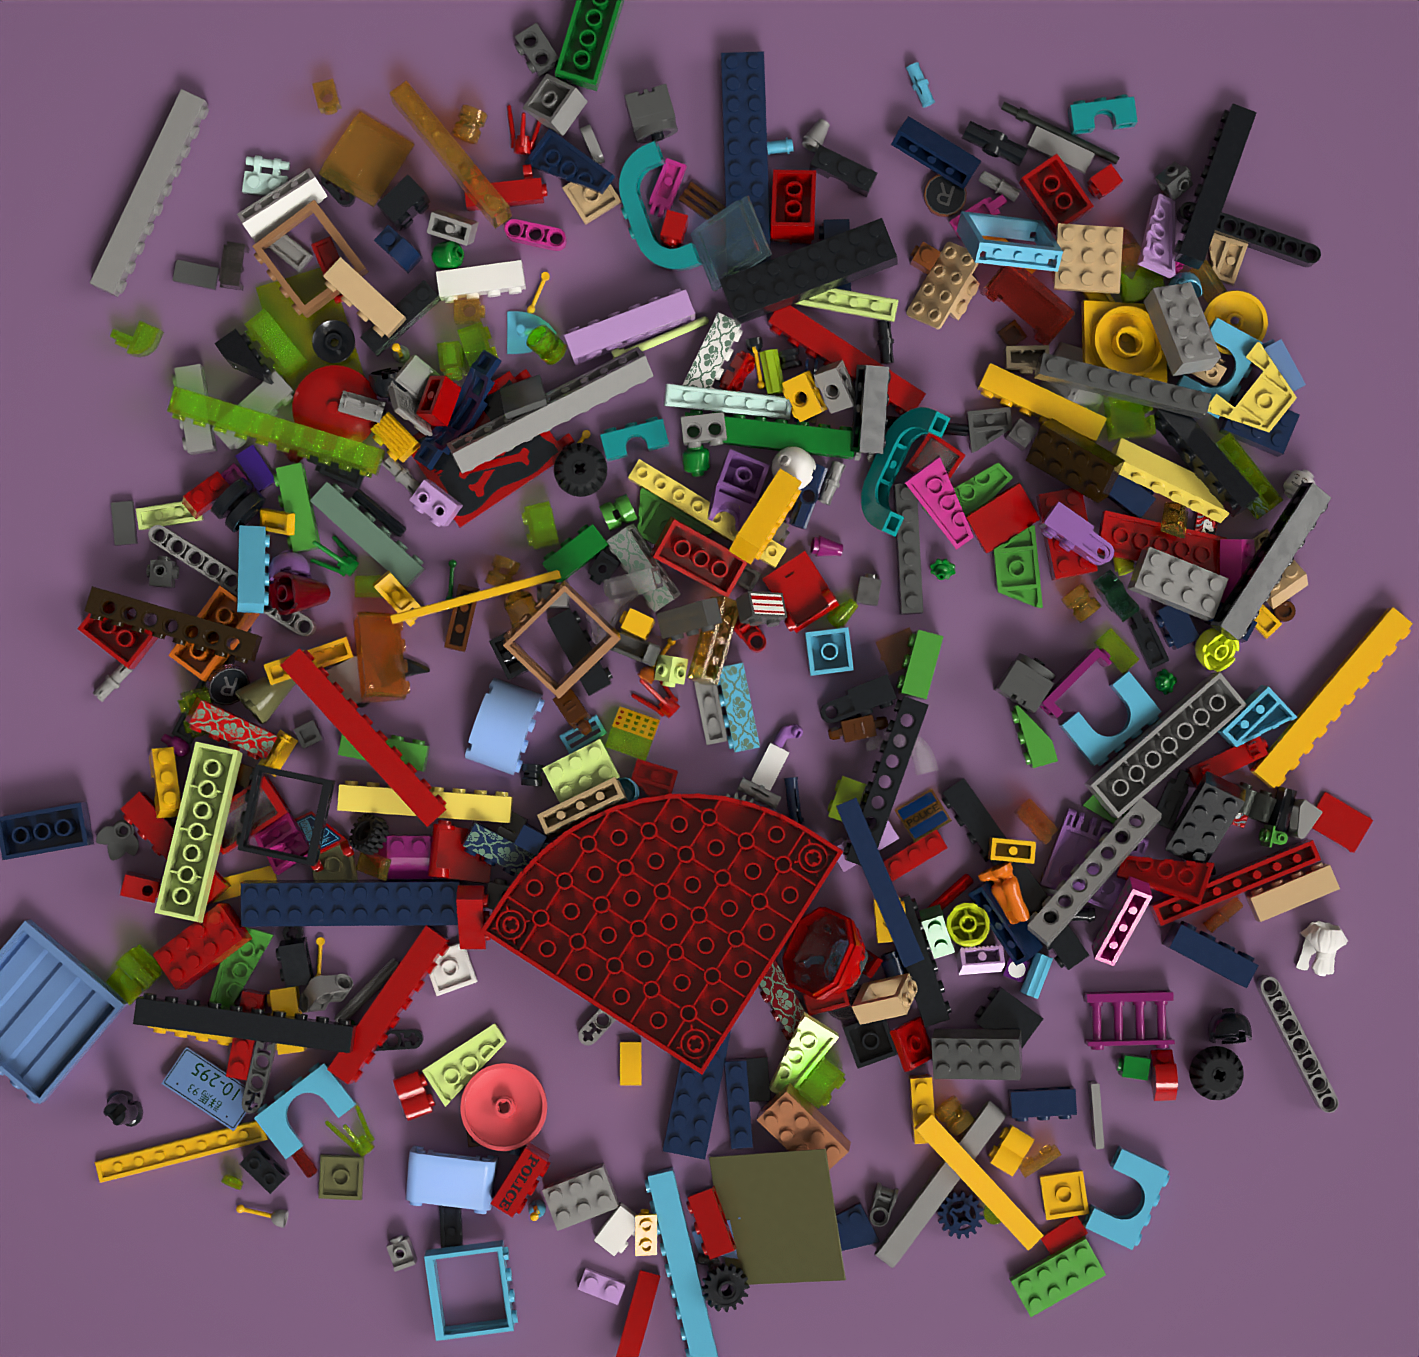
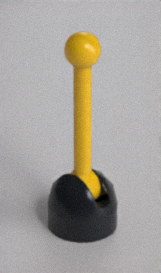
M762 337L745 339L747 349L754 353L758 376L757 387L764 389L765 382L762 380L758 352L763 347Z

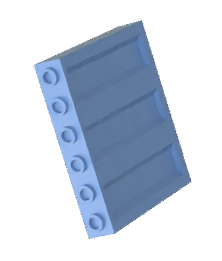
M31 919L24 921L0 950V1075L4 1076L5 1074L15 1088L25 1091L30 1101L41 1104L49 1098L129 1002Z

